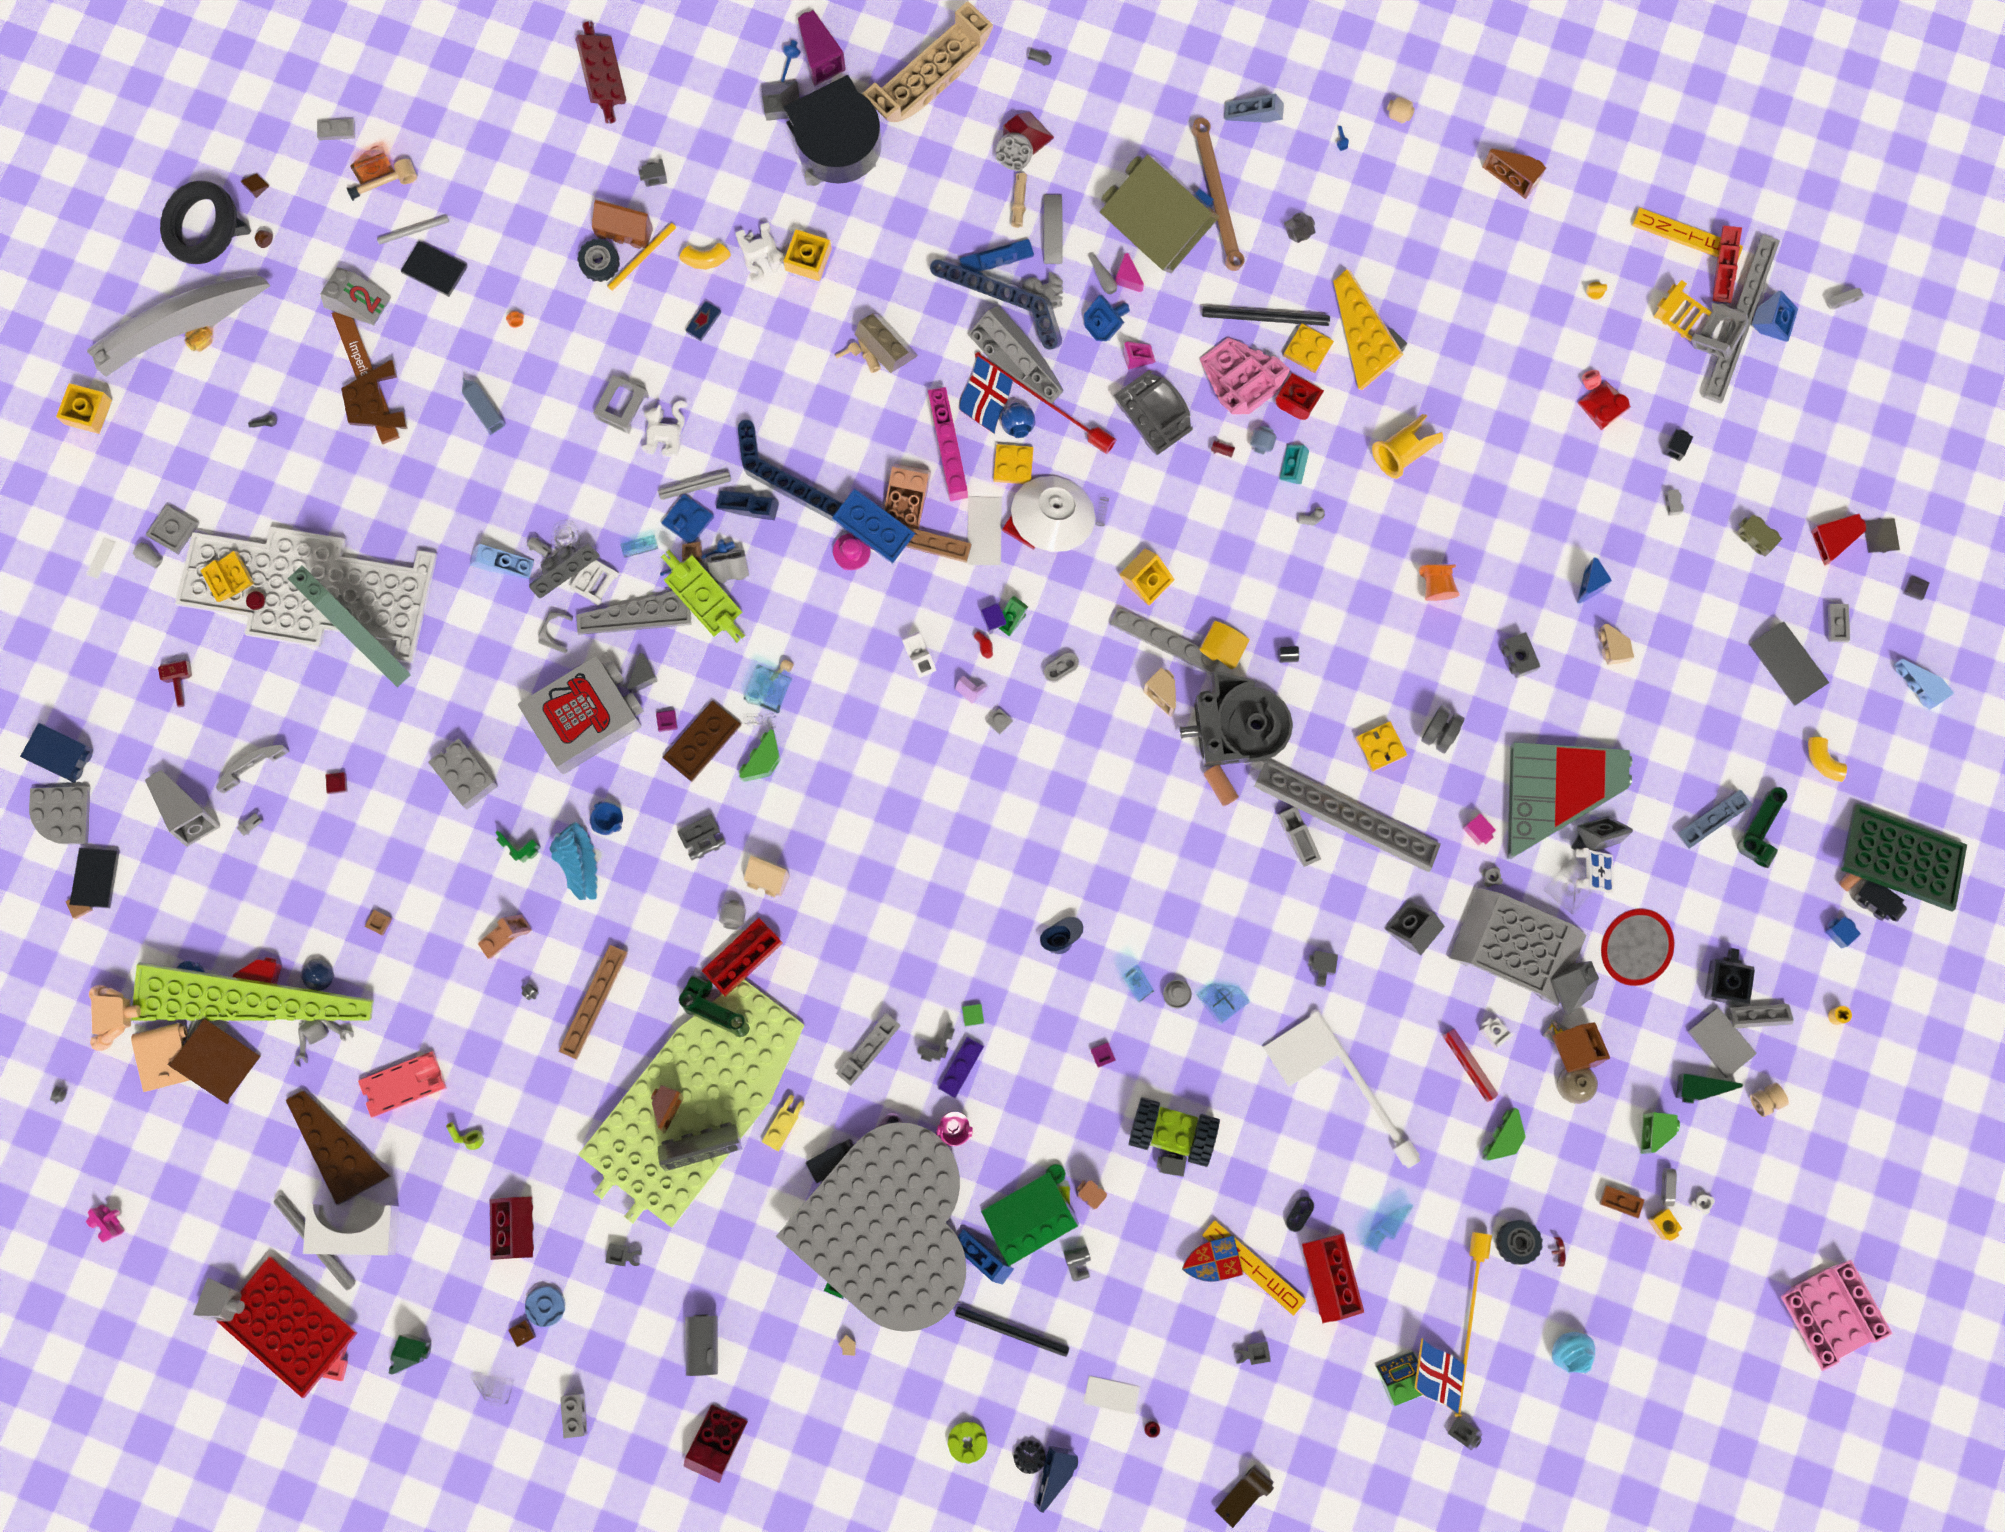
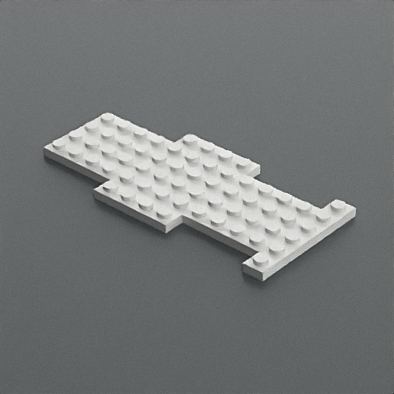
M270 526L266 544L192 532L175 604L181 607L248 617L245 635L249 637L321 648L325 630L341 632L287 579L303 565L376 639L397 642L394 657L398 661L414 663L437 554L417 550L414 567L409 568L342 557L346 542L344 538ZM232 551H236L239 553L254 584L224 601L217 602L200 570L214 560L220 561ZM254 591L261 592L266 599L264 607L259 610L250 609L246 604V597L249 593Z

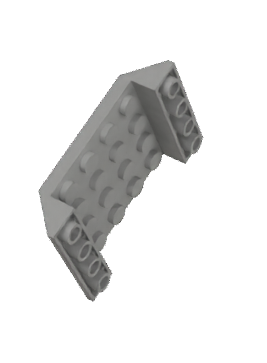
M1478 888L1449 959L1466 967L1471 965L1533 992L1540 996L1539 999L1558 1007L1560 1001L1551 979L1576 963L1587 935L1573 924L1507 895Z

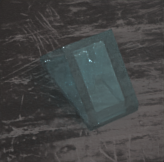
M1135 965L1121 976L1120 980L1139 1003L1154 992L1138 965Z

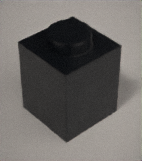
M1676 429L1672 433L1663 454L1680 462L1686 455L1694 436L1685 430Z

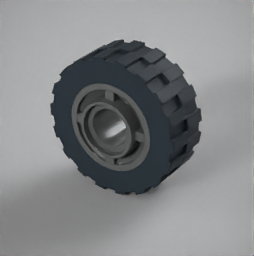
M1514 1220L1507 1222L1497 1232L1495 1243H1497L1496 1248L1500 1253L1499 1255L1506 1262H1510L1513 1265H1524L1535 1261L1543 1248V1238H1541L1540 1231L1529 1221ZM1517 1237H1520L1523 1241L1521 1248L1517 1247L1515 1243Z

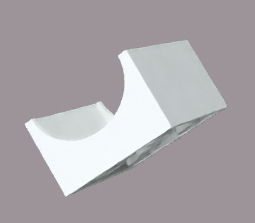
M307 1204L303 1254L396 1255L399 1207L385 1205L384 1212L377 1223L362 1232L350 1234L338 1230L329 1223L324 1214L323 1205Z

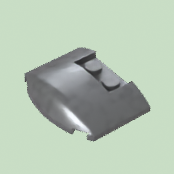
M1148 370L1114 394L1113 397L1122 413H1125L1142 436L1145 444L1158 456L1193 431V426L1190 423L1191 414L1188 406L1178 390L1164 377L1151 374L1153 371Z

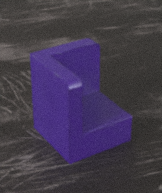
M998 603L981 610V616L989 635L993 634L994 629L1006 625L1005 617Z

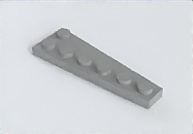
M673 591L576 615L578 635L692 625L691 611Z

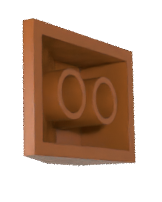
M1492 148L1482 168L1524 199H1527L1539 184L1547 167L1540 160H1536L1531 156Z

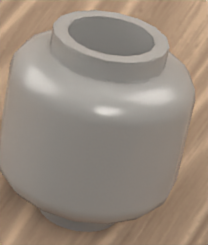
M729 900V903L721 906L719 922L723 924V928L738 930V927L744 924L746 909L740 905V901Z

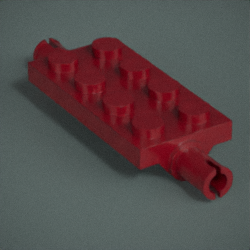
M589 21L582 24L585 35H577L575 40L590 103H597L603 110L605 123L612 124L616 122L613 107L617 104H625L627 101L611 36H596L594 23L590 21L589 25Z

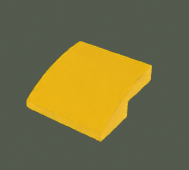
M232 551L220 561L214 560L200 570L217 602L224 601L254 584L239 553L236 551Z
M1214 621L1199 650L1212 661L1218 659L1229 669L1233 670L1236 668L1250 639L1230 626Z

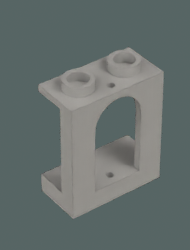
M1712 303L1713 312L1701 333L1694 334L1692 343L1694 349L1728 360L1749 324L1748 315L1741 309L1735 310L1722 303ZM1731 319L1735 322V329L1727 343L1710 338L1720 321Z
M613 375L593 412L595 419L630 434L632 430L631 422L644 398H649L646 387L639 383H636V385L630 383L629 379L624 376L617 377ZM620 386L634 392L621 418L605 411Z

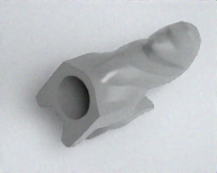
M1052 272L1048 274L1049 283L1042 285L1041 281L1036 277H1029L1023 282L1022 288L1049 298L1053 309L1063 305L1061 302L1063 297L1058 296L1063 293V280L1053 275ZM1040 300V301L1038 302V303L1044 305V302H1043L1042 300Z

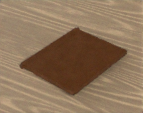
M204 1018L174 1060L167 1065L228 1105L230 1097L261 1056Z

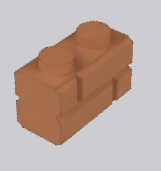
M1083 1180L1076 1189L1078 1191L1077 1197L1083 1202H1087L1086 1204L1092 1210L1097 1209L1107 1197V1193L1101 1188L1098 1189V1185L1092 1180L1087 1182Z

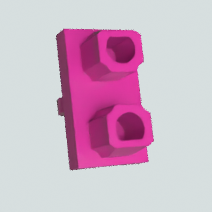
M102 1204L96 1208H91L87 1212L89 1217L85 1222L91 1228L98 1226L102 1230L98 1234V1238L102 1243L125 1232L119 1225L120 1221L117 1216L120 1214V1211L118 1209L111 1211L109 1207H105Z

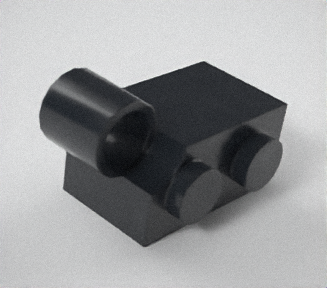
M1867 881L1854 898L1858 906L1871 911L1873 916L1880 921L1891 919L1898 922L1907 911V907L1903 904L1904 899L1887 887L1871 881Z
M851 1138L805 1162L816 1184L821 1183L852 1148L854 1143Z

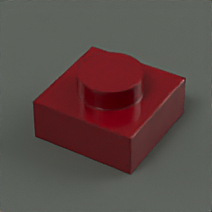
M345 772L325 774L327 794L348 792L347 774Z

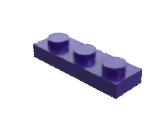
M967 1037L938 1089L956 1098L984 1046Z

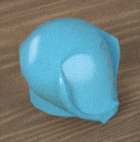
M1579 1332L1565 1333L1553 1344L1551 1359L1555 1365L1566 1370L1567 1373H1587L1592 1369L1595 1358V1344L1587 1334Z

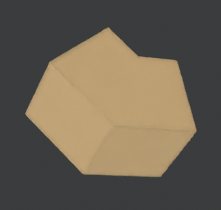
M846 1334L838 1344L843 1349L842 1355L855 1356L856 1342Z

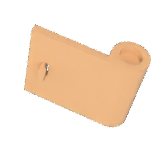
M180 1022L132 1034L131 1042L143 1092L190 1081L167 1065L174 1060L183 1048L182 1042L185 1041V1037L188 1035L186 1026Z

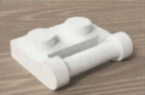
M595 560L578 573L569 588L599 606L603 595L619 574ZM603 572L606 573L607 576L605 580L599 587L596 594L592 595V589L598 582Z

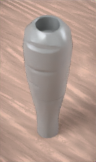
M1092 254L1089 259L1093 264L1104 292L1107 294L1115 293L1118 288L1116 281L1096 255Z

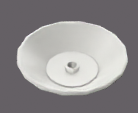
M1057 476L1038 477L1025 483L1015 494L1011 506L1013 524L1021 537L1034 547L1050 552L1069 551L1082 545L1092 534L1096 520L1094 505L1086 492L1072 481Z

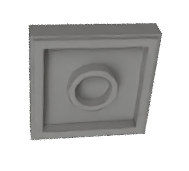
M166 504L145 535L179 555L192 536V532H195L199 526V523Z

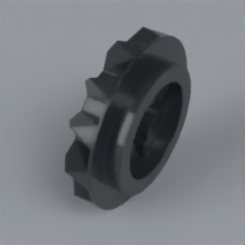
M1027 1440L1016 1447L1013 1459L1017 1469L1021 1472L1034 1474L1044 1466L1046 1454L1038 1442ZM1024 1450L1029 1454L1037 1451L1033 1457L1036 1464L1031 1461L1023 1464L1026 1458Z

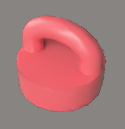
M1598 370L1587 371L1581 378L1585 388L1588 390L1597 388L1602 382V377Z

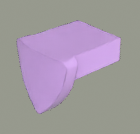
M963 675L958 680L955 690L973 704L986 691L988 686L982 684L977 687Z

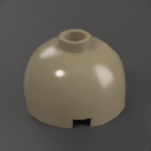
M1565 1068L1561 1071L1557 1080V1089L1564 1100L1573 1104H1582L1594 1097L1598 1089V1081L1594 1072L1589 1068L1567 1073Z

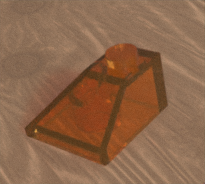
M383 145L372 147L350 165L361 185L395 172Z

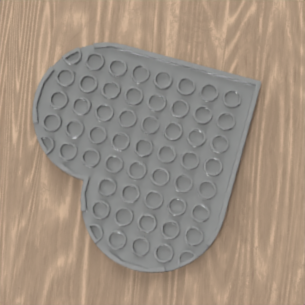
M890 1123L877 1127L862 1136L775 1237L872 1322L884 1328L901 1332L918 1331L928 1328L941 1321L954 1308L962 1294L966 1281V1258L963 1247L957 1235L946 1224L955 1209L960 1191V1175L954 1155L939 1136L922 1126L912 1123Z

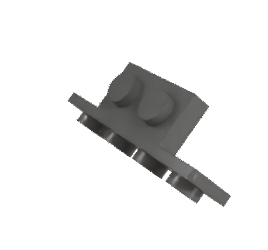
M590 543L585 544L577 551L572 544L561 548L551 558L544 560L541 564L543 575L531 582L529 588L541 599L597 560L600 555Z

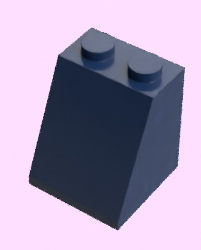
M38 723L20 757L76 783L83 774L85 764L91 760L94 749Z

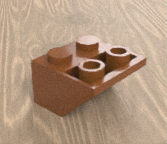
M1595 1022L1581 1024L1552 1036L1567 1073L1585 1068H1595L1610 1059V1055Z

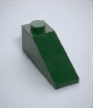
M1683 1073L1678 1075L1676 1098L1682 1099V1103L1694 1104V1101H1700L1742 1088L1743 1083Z

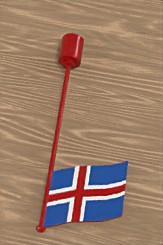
M981 352L975 353L977 360L974 371L962 395L959 410L994 435L998 420L1009 399L1012 384L1015 382L1086 431L1089 438L1088 442L1103 453L1108 454L1114 447L1117 439L1099 426L1091 430L983 357Z

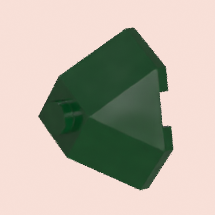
M412 1334L399 1335L390 1359L394 1362V1365L389 1367L388 1373L391 1375L398 1374L423 1362L424 1359L427 1360L431 1353V1342Z

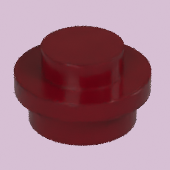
M254 591L246 597V604L252 610H259L265 605L266 599L261 592Z

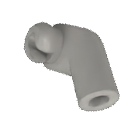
M1317 507L1310 516L1299 514L1298 524L1317 525L1324 519L1325 510L1322 507Z

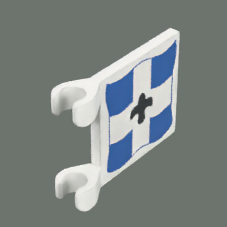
M1589 848L1576 849V857L1586 858L1587 879L1576 880V888L1613 893V855L1589 850Z

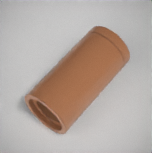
M1216 765L1203 773L1223 807L1239 798L1220 765Z

